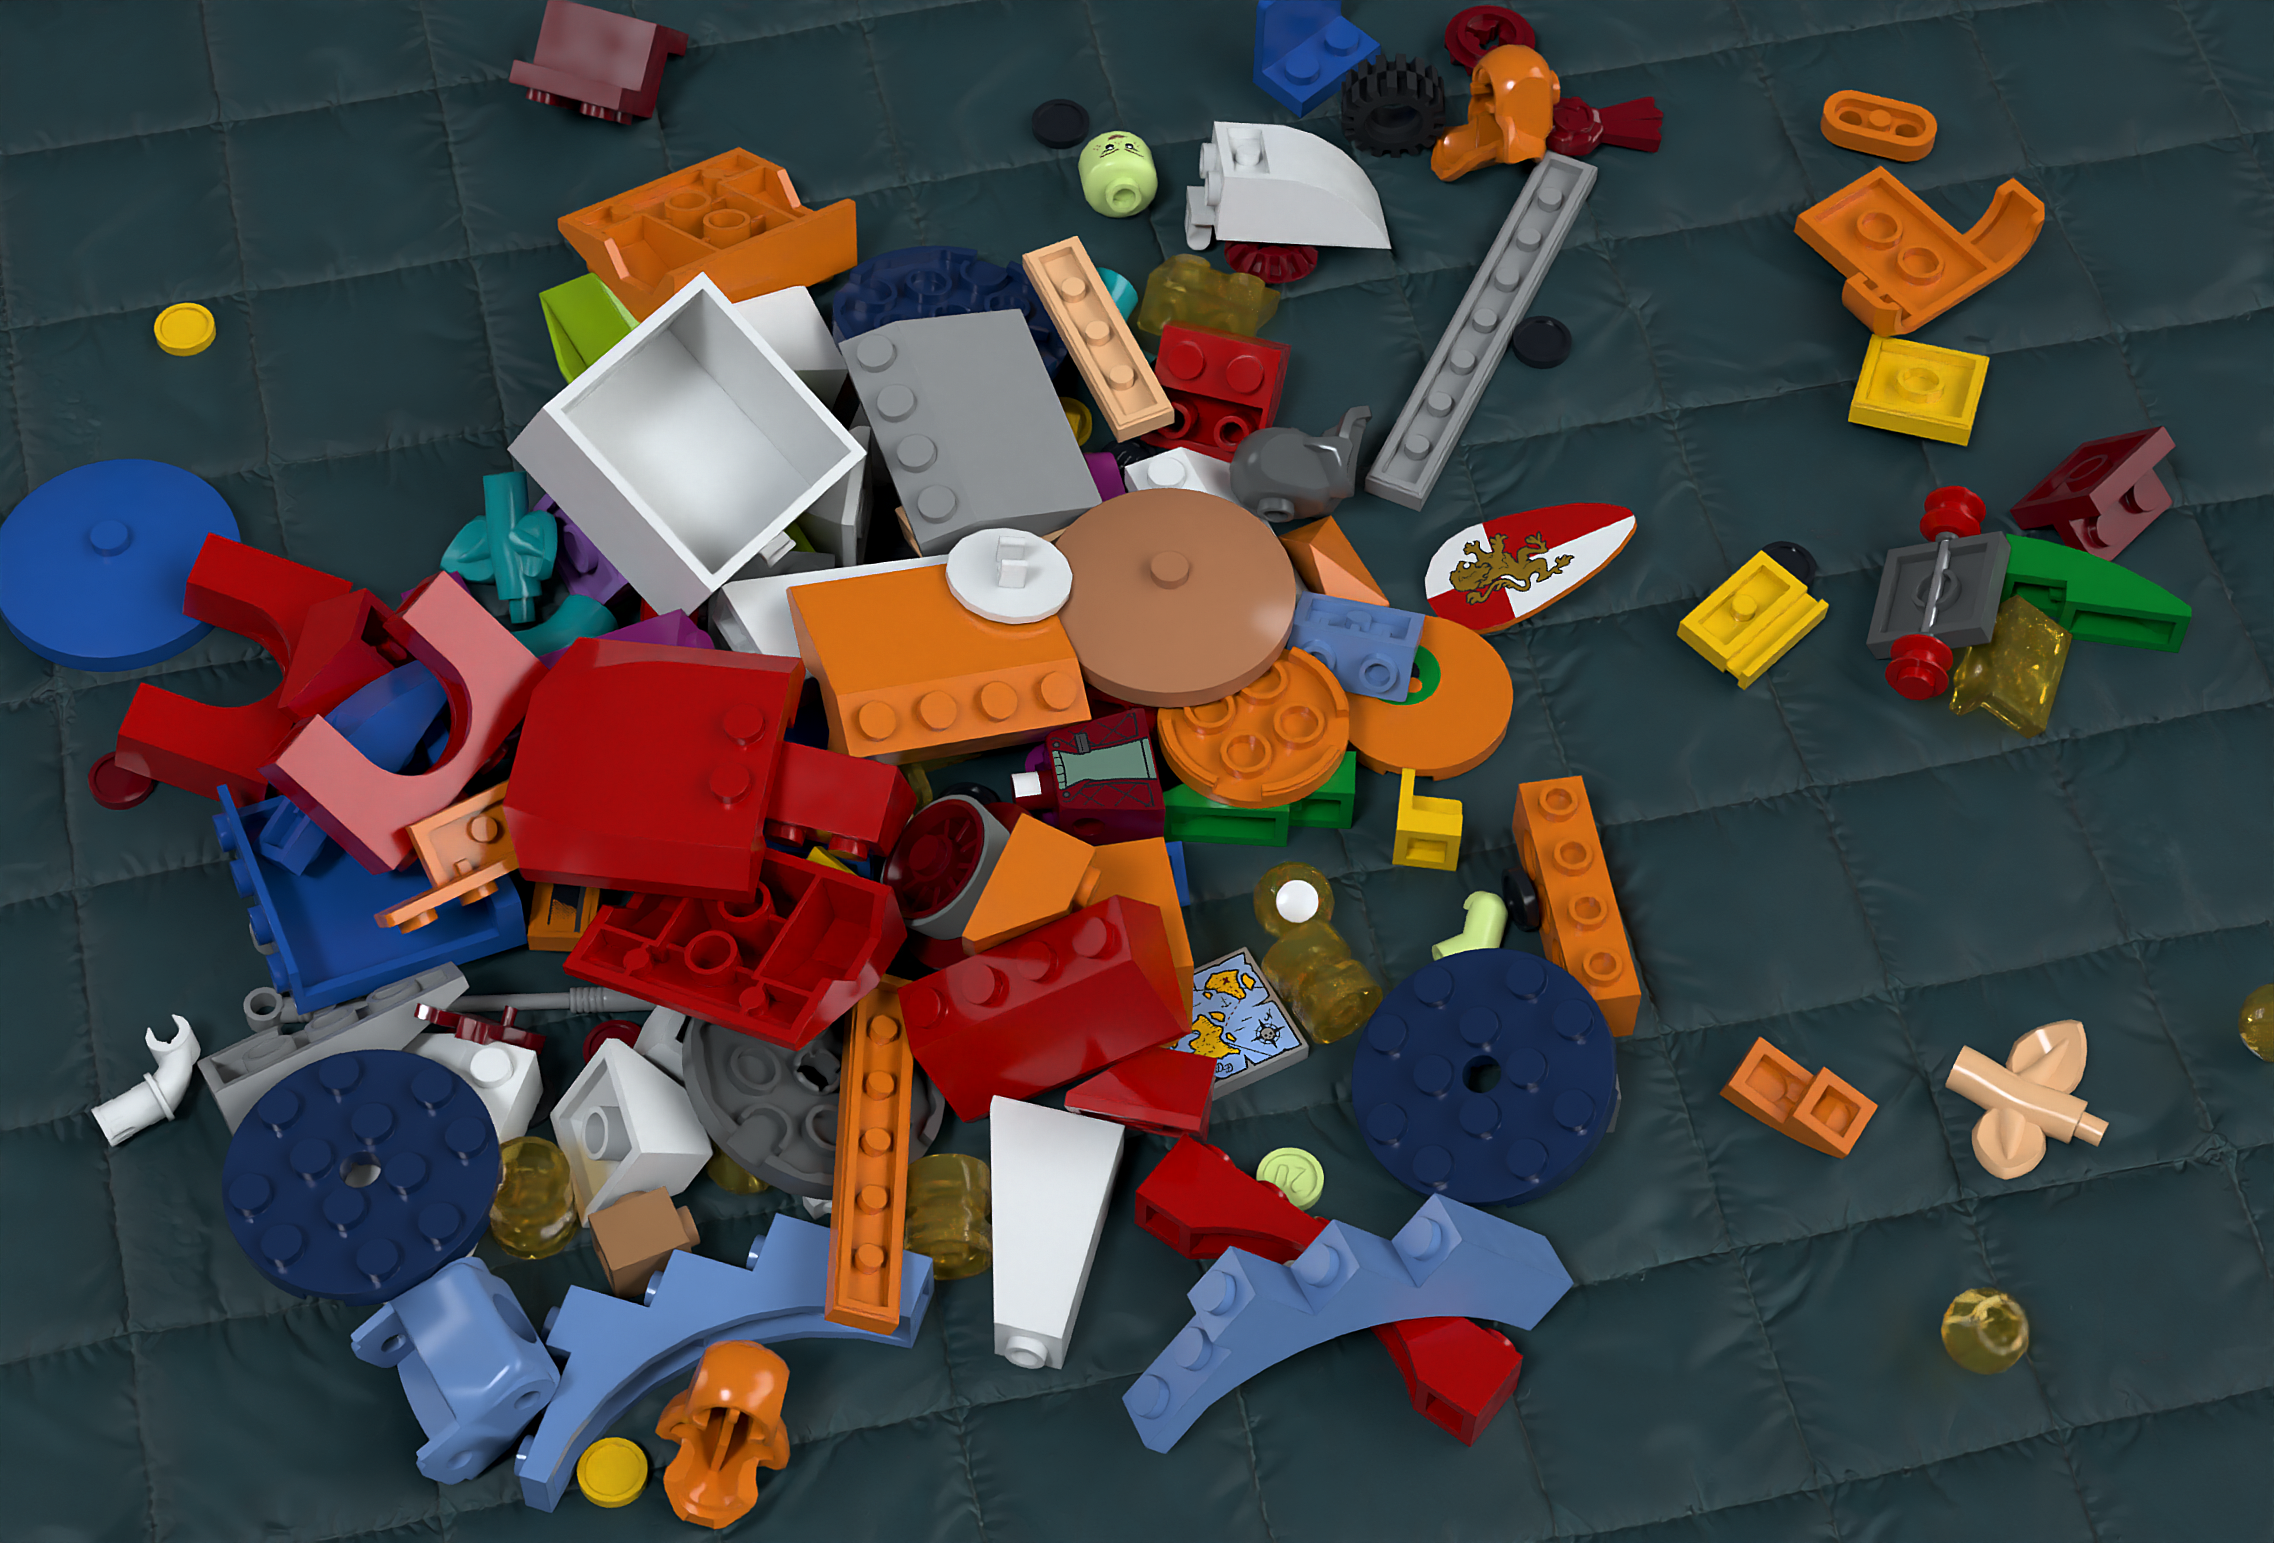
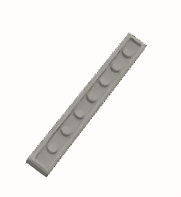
M1546 150L1543 162L1535 165L1365 478V492L1416 511H1421L1509 346L1514 329L1526 314L1593 188L1597 178L1598 167Z

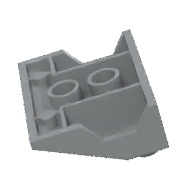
M1020 308L895 321L838 343L852 384L922 557L949 554L962 538L985 529L1010 528L1030 532L1041 537L1070 526L1081 515L1103 503Z

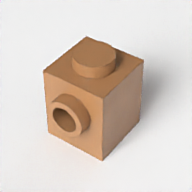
M665 1186L650 1192H631L619 1198L613 1206L588 1215L593 1248L615 1298L627 1300L645 1293L653 1273L656 1270L665 1271L674 1249L692 1253L691 1247L700 1244L698 1231L686 1205L675 1209Z

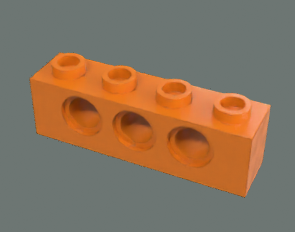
M1582 775L1520 783L1518 785L1512 829L1523 870L1531 882L1539 909L1538 929L1546 959L1572 975L1589 992L1608 1022L1613 1037L1633 1035L1641 999V990Z

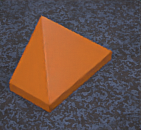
M1331 515L1277 537L1309 592L1390 608L1389 601Z

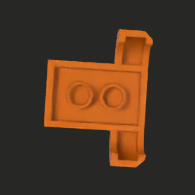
M1879 166L1799 214L1794 232L1847 278L1842 291L1844 307L1877 336L1890 337L1908 334L1917 330L2010 271L2027 254L2038 238L2045 220V204L2016 179L2012 178L1997 188L1985 214L1970 230L1962 235L1885 168Z

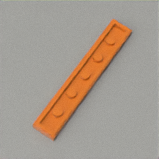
M884 973L878 985L845 1012L824 1320L890 1336L899 1325L914 1055L910 1051L897 988L914 981Z

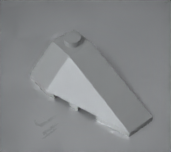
M450 961L376 989L366 998L368 1004L366 1007L355 1010L353 1006L338 1008L334 1004L316 1011L314 1019L301 1031L290 1035H283L279 1025L211 1054L196 1063L232 1136H234L240 1123L253 1105L273 1086L293 1072L313 1062L339 1053L370 1049L401 1051L431 1023L430 1021L413 1017L418 1003L446 1009L469 988L464 974Z

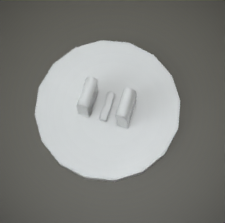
M1010 528L980 530L962 538L949 553L945 573L951 594L966 609L988 620L1008 624L1038 622L1057 613L1069 598L1073 577L1066 557L1052 543L1030 532Z

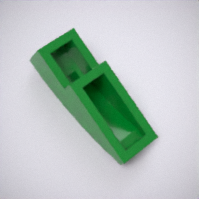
M2006 533V539L2011 545V551L1998 610L2055 617L2054 637L2172 653L2179 652L2192 617L2191 606L2161 586L2127 568L2090 553L2046 540Z
M1356 751L1345 752L1336 772L1319 789L1298 801L1272 808L1248 809L1221 804L1200 795L1183 783L1162 793L1166 808L1164 840L1286 847L1288 826L1351 829L1355 796Z

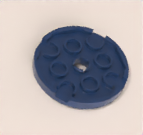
M917 246L886 252L866 260L851 270L849 282L841 291L836 290L834 295L831 331L834 343L841 355L838 343L895 321L1019 308L1022 311L1051 381L1064 367L1069 351L1024 271L1023 265L1011 260L1007 268L980 261L977 260L978 250L953 246Z
M1481 948L1462 951L1433 961L1408 976L1386 996L1369 1019L1360 1038L1352 1068L1351 1088L1355 1117L1363 1138L1377 1160L1396 1181L1419 1197L1428 1200L1434 1193H1438L1470 1207H1488L1505 1204L1507 1208L1522 1205L1545 1195L1568 1180L1584 1165L1603 1139L1611 1122L1618 1097L1616 1089V1054H1618L1616 1043L1608 1022L1589 992L1572 975L1556 964L1534 954L1512 949ZM1484 1064L1500 1065V1080L1493 1089L1484 1093H1476L1469 1090L1468 1081L1471 1076V1067L1475 1066L1478 1068Z
M386 1049L351 1051L331 1055L293 1072L273 1086L253 1105L236 1130L226 1154L222 1173V1201L229 1227L243 1255L263 1278L277 1288L303 1300H306L308 1295L322 1299L344 1300L346 1307L381 1304L393 1300L426 1281L449 1263L465 1258L472 1251L491 1222L489 1213L496 1198L498 1186L503 1182V1156L499 1138L489 1111L474 1089L458 1074L434 1060L413 1053ZM355 1162L359 1166L369 1164L380 1168L377 1179L367 1186L352 1187L345 1183L348 1174L352 1171L351 1165Z

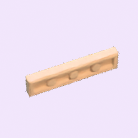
M1078 236L1022 255L1024 271L1118 443L1174 423V409Z

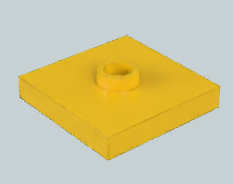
M1872 334L1850 406L1848 422L1967 446L1990 358L1893 337H1879L1876 334Z

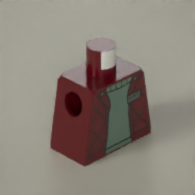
M1136 708L1052 731L1045 736L1044 770L1010 775L1013 804L1019 805L1027 811L1051 808L1055 828L1087 844L1110 845L1158 838L1164 835L1166 808L1144 708Z

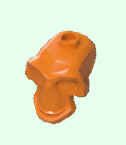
M1502 45L1491 50L1481 58L1473 70L1472 83H1470L1469 87L1472 95L1468 103L1469 123L1460 126L1444 127L1441 137H1436L1431 157V169L1443 182H1451L1467 172L1501 163L1510 165L1528 158L1534 163L1543 162L1546 154V138L1552 130L1553 105L1558 104L1560 99L1558 77L1554 70L1549 69L1542 55L1525 45Z
M750 1340L717 1341L708 1346L693 1374L688 1389L675 1395L663 1409L655 1433L661 1438L673 1440L681 1446L675 1459L666 1468L663 1481L673 1510L683 1521L686 1520L698 1525L711 1527L713 1530L727 1527L748 1513L755 1505L758 1497L756 1485L757 1467L766 1466L773 1470L786 1469L790 1456V1444L787 1429L780 1413L790 1370L780 1356L757 1342Z

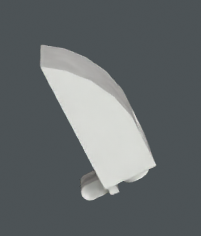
M1214 121L1212 143H1202L1200 151V178H1205V187L1187 186L1186 191L1187 205L1184 225L1187 243L1192 249L1203 250L1210 244L1212 225H1214L1216 240L1391 249L1378 193L1363 169L1341 149L1314 134L1284 125Z

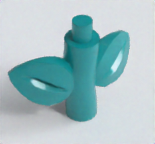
M526 471L484 475L486 516H476L463 526L442 555L439 568L447 574L458 571L463 581L483 585L496 583L499 600H508L511 623L536 621L533 596L542 595L540 581L549 579L552 576L557 553V523L554 515L548 511L536 510L529 512Z

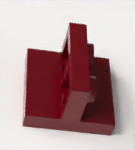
M2164 426L2083 442L2009 511L2021 530L2053 524L2067 547L2111 561L2173 503L2154 472L2153 467L2175 447V444Z

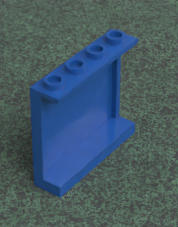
M442 719L431 722L419 740L421 753L414 755L409 764L397 772L398 775H421L439 759L449 739ZM468 782L463 790L469 795V798L475 794ZM227 785L217 786L223 813L213 815L212 821L223 853L232 850L236 852L238 859L230 861L229 864L238 894L241 899L250 896L254 899L256 906L247 908L254 936L259 946L271 943L274 954L267 955L265 958L272 983L277 994L289 991L298 1016L372 993L380 987L450 961L457 966L528 943L522 903L509 873L494 879L499 890L480 900L462 906L457 896L434 907L439 918L416 930L401 934L398 925L391 928H379L373 915L432 888L419 857L402 872L395 868L392 871L372 875L327 835L320 855L305 867L300 876L294 875L268 864L253 853L251 846L286 796L281 795L236 809Z

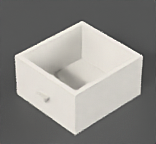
M703 271L543 406L507 449L659 616L681 608L689 616L757 554L771 568L796 545L795 541L791 540L783 530L867 454L863 447Z

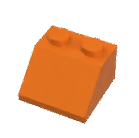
M1021 813L962 933L963 953L972 957L1090 906L1100 886L1101 881L1099 879L1102 874L1101 870L1094 867L1096 847L1027 814Z

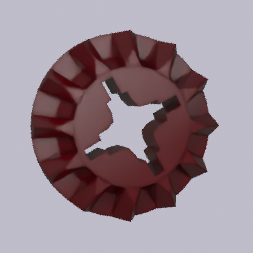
M1480 5L1465 9L1451 19L1445 31L1444 48L1449 51L1451 65H1464L1468 77L1473 74V70L1481 58L1493 49L1502 45H1525L1534 50L1535 35L1530 24L1518 13L1500 6ZM1499 35L1498 46L1493 45L1489 50L1480 49V44L1486 45L1490 40H1494Z
M1226 240L1224 256L1229 266L1237 273L1258 282L1279 284L1293 282L1308 276L1317 265L1318 251L1316 250V245Z

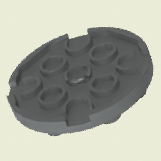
M845 1013L798 1052L692 1017L685 1032L682 1047L683 1078L687 1094L698 1120L711 1138L732 1160L762 1181L788 1194L832 1200ZM915 1057L913 1059L907 1175L915 1168L934 1141L943 1118L945 1097ZM800 1066L814 1067L820 1075L827 1079L828 1086L823 1091H819L818 1085L808 1081L802 1072H797Z

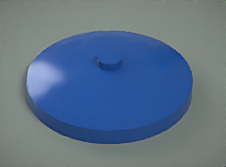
M114 459L91 463L69 470L42 484L25 497L7 517L0 529V613L9 630L29 650L44 659L68 668L92 672H120L135 670L168 660L197 644L216 627L215 625L182 614L186 582L209 532L242 543L237 522L228 504L212 486L193 473L177 466L152 460Z

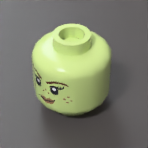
M1112 131L1097 136L1082 150L1078 164L1085 199L1096 212L1113 218L1133 216L1144 210L1154 199L1158 186L1156 170L1151 151L1141 138L1130 132Z

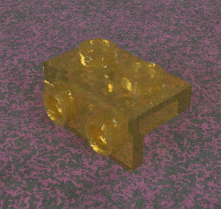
M1191 254L1173 255L1149 275L1138 327L1144 331L1162 336L1164 324L1177 319L1256 337L1257 330L1276 314L1281 292L1264 287L1265 282L1254 275L1246 273H1233L1230 275L1210 268V263L1199 256Z
M2018 594L1999 604L1991 643L1968 646L1964 660L1954 674L1953 684L1955 689L1949 710L1960 717L1979 706H1983L2027 739L2045 731L2073 635Z

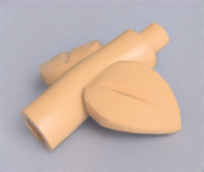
M2072 1019L2057 1021L2025 1033L2014 1042L2006 1062V1068L1966 1045L1962 1048L1945 1087L1986 1110L1972 1129V1146L1977 1160L1995 1177L2008 1180L2032 1171L2041 1161L2047 1150L2045 1135L2066 1144L2070 1143L2073 1136L2096 1147L2100 1144L2109 1123L2085 1112L2088 1102L2070 1095L2082 1079L2086 1065L2087 1039L2082 1022Z

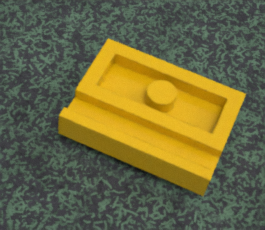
M1760 550L1680 621L1677 636L1722 673L1728 670L1739 679L1737 685L1745 690L1825 618L1829 604L1823 599L1817 602L1806 593L1808 589L1806 585Z

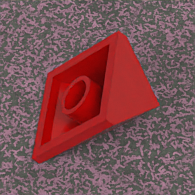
M1157 1047L1122 1061L1067 1091L1064 1106L1070 1113L1125 1125L1127 1130L1180 1139L1185 1133L1198 1143L1206 1144L1218 1058Z

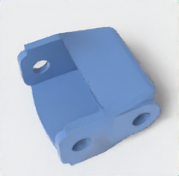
M477 1257L460 1258L449 1263L431 1278L389 1301L350 1335L353 1339L351 1348L357 1358L382 1368H390L397 1365L411 1408L430 1440L416 1452L418 1456L417 1466L423 1476L448 1485L457 1484L465 1478L469 1480L474 1479L508 1450L536 1414L553 1398L560 1383L558 1368L511 1288L503 1279L492 1275L486 1264ZM399 1334V1335H398L396 1338H394L393 1340H391V1341H389V1342H387V1343H384L388 1338H390V1337H392V1336H394V1335Z

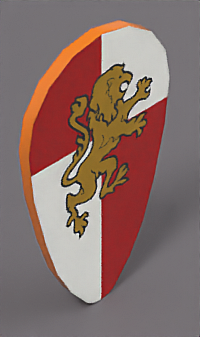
M1571 503L1506 515L1466 528L1448 539L1431 559L1425 577L1427 601L1437 617L1463 625L1478 635L1504 630L1539 613L1602 571L1623 550L1637 528L1636 518L1630 509L1606 503Z

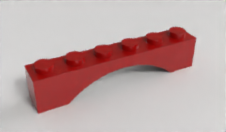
M1185 1133L1136 1190L1135 1224L1189 1260L1219 1259L1230 1246L1283 1265L1288 1260H1297L1331 1222L1319 1216L1312 1218L1291 1204L1285 1193L1276 1185L1266 1180L1256 1181L1236 1168L1233 1161L1224 1151L1211 1144L1201 1145ZM1435 1316L1414 1318L1369 1327L1384 1344L1399 1370L1413 1410L1469 1447L1474 1444L1517 1388L1523 1356L1516 1352L1514 1345L1503 1334L1491 1328L1481 1329L1465 1317Z

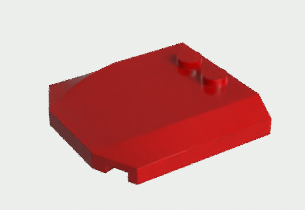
M578 637L532 690L502 805L518 865L524 879L536 882L753 904L767 845L762 831L786 728L794 727L806 669L803 659L788 656Z

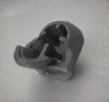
M1366 405L1348 409L1341 416L1338 425L1323 431L1319 437H1313L1294 427L1265 428L1250 433L1237 446L1229 467L1231 490L1241 504L1256 509L1257 515L1264 520L1288 522L1293 519H1306L1308 517L1323 519L1330 516L1344 498L1354 496L1355 470L1361 439L1366 429V423L1373 417L1370 407Z

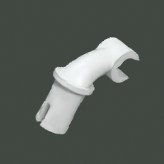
M172 1015L179 1033L172 1039L170 1044L157 1041L151 1029L148 1028L146 1042L159 1066L154 1075L151 1076L149 1072L144 1074V1082L134 1086L131 1090L115 1099H111L91 1109L112 1148L133 1136L136 1132L167 1117L169 1122L175 1119L173 1112L181 1102L189 1086L192 1065L198 1060L201 1051L198 1040L189 1023L183 1017Z

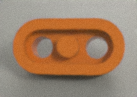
M1844 90L1834 93L1826 100L1820 128L1826 139L1837 146L1898 161L1912 162L1926 157L1931 152L1937 132V122L1934 116L1921 106L1864 92Z

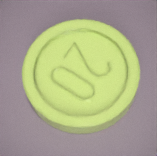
M1281 1148L1269 1153L1260 1162L1256 1181L1266 1180L1273 1183L1285 1193L1291 1204L1305 1211L1312 1207L1320 1198L1323 1190L1324 1174L1320 1163L1310 1153L1298 1148Z

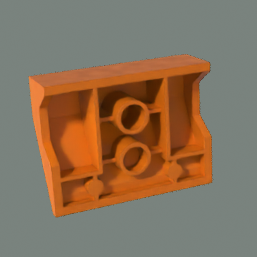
M740 147L557 218L558 230L639 323L644 322L702 271L727 299L734 304L794 286L809 287L813 284L826 283L831 281L834 275L858 266L856 202L846 198L817 211L802 206L785 168Z
M947 563L791 586L786 589L800 656L803 659L805 668L819 683L829 727L827 750L890 765H901L1045 741V736L1052 731L1090 721L1092 718L1078 659L1057 613L1038 622L1008 624L988 620L966 609L951 594L945 576Z

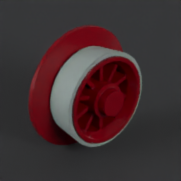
M950 795L924 807L904 826L888 858L885 859L880 883L893 887L908 933L905 939L907 946L913 956L926 966L935 970H942L970 957L963 953L962 933L1021 813L1035 818L1030 812L1019 805L1008 802H994L981 805L976 799L967 795Z

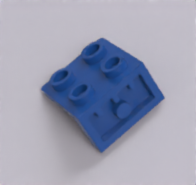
M1259 0L1257 4L1253 83L1300 118H1303L1341 90L1342 81L1346 82V74L1350 69L1358 72V63L1365 59L1371 65H1375L1376 55L1381 53V44L1341 16L1342 0Z

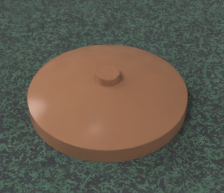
M1153 488L1123 494L1109 499L1081 515L1065 530L1054 545L1066 557L1073 575L1069 598L1058 610L1057 616L1077 656L1082 679L1093 687L1118 699L1135 704L1167 708L1201 705L1222 699L1247 687L1264 674L1277 660L1291 634L1295 614L1296 583L1287 552L1279 539L1259 518L1239 505L1219 496L1180 488Z

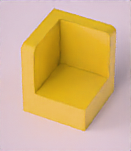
M1403 768L1392 864L1456 871L1463 822L1462 803L1459 800L1413 795L1415 769Z

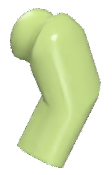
M1477 891L1469 895L1463 908L1468 910L1463 933L1433 945L1432 955L1434 961L1467 950L1500 948L1508 920L1507 908L1502 898L1497 894L1486 891Z

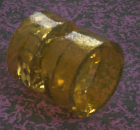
M1323 918L1307 921L1283 935L1267 952L1261 965L1265 978L1283 1001L1293 1003L1292 1011L1294 1016L1311 1039L1318 1044L1333 1043L1357 1030L1373 1015L1383 998V992L1379 984L1361 961L1351 959L1352 952L1348 944L1331 922Z
M536 1136L517 1137L501 1143L503 1182L498 1186L496 1198L489 1213L491 1219L489 1225L496 1243L507 1254L521 1259H543L558 1253L571 1241L578 1225V1211L573 1191L572 1175L564 1152L553 1142Z
M949 1153L923 1157L908 1165L905 1215L908 1219L904 1224V1250L933 1258L934 1279L957 1280L976 1276L987 1270L993 1262L992 1226L984 1219L992 1210L990 1168L983 1161L968 1155Z

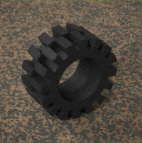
M1396 53L1395 61H1387L1386 54L1376 55L1375 65H1371L1367 59L1359 62L1358 72L1350 69L1346 74V82L1342 81L1341 84L1342 130L1344 129L1346 139L1348 142L1355 140V148L1361 152L1371 146V156L1381 157L1383 150H1390V158H1401L1400 150L1407 149L1410 156L1420 153L1419 143L1427 148L1435 144V136L1441 137L1444 132V124H1446L1442 76L1438 77L1437 69L1432 64L1425 68L1424 59L1417 56L1414 57L1411 63H1407L1406 54ZM1386 104H1404V105H1406V106H1403V107H1400V108H1382V107H1380V106H1383V105H1386Z

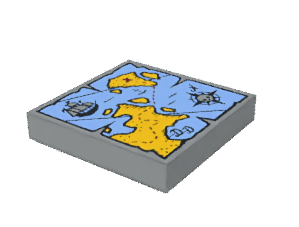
M1244 947L1194 969L1192 1034L1181 1037L1175 1045L1167 1049L1218 1058L1212 1101L1307 1059L1309 1046L1248 949Z

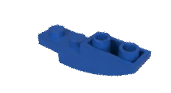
M415 660L393 669L365 685L340 703L323 719L373 764L383 770L397 774L412 760L417 743L431 722L445 711L449 702L437 678L419 660ZM285 797L251 846L253 853L268 864L300 876L305 867L320 855L328 834L292 801Z

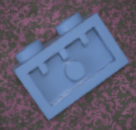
M1302 591L1295 610L1287 649L1291 650L1295 646L1316 657L1334 674L1346 692L1404 702L1408 695L1412 667L1422 637L1425 614Z

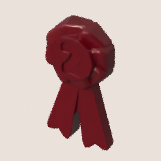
M1572 96L1571 98L1560 97L1558 104L1553 105L1552 130L1546 138V147L1558 154L1567 156L1588 155L1601 142L1643 151L1658 152L1662 140L1659 132L1664 114L1654 107L1655 99L1651 96L1601 109L1590 107L1578 96Z
M420 1003L417 1004L413 1016L438 1025L456 1028L454 1037L458 1039L472 1041L481 1045L500 1041L536 1051L537 1056L541 1054L547 1036L538 1032L515 1026L514 1022L518 1009L505 1005L501 1021L469 1013L462 1014Z

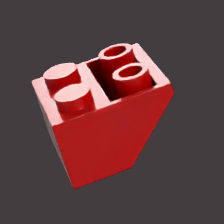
M1177 319L1164 324L1154 375L1174 409V423L1142 434L1140 440L1149 445L1171 450L1183 447L1231 463L1237 446L1247 435L1259 429L1272 427L1280 403L1292 345Z
M367 588L310 605L277 709L295 724L315 714H319L324 718L340 703L365 685L393 669L418 660L382 627L394 611Z

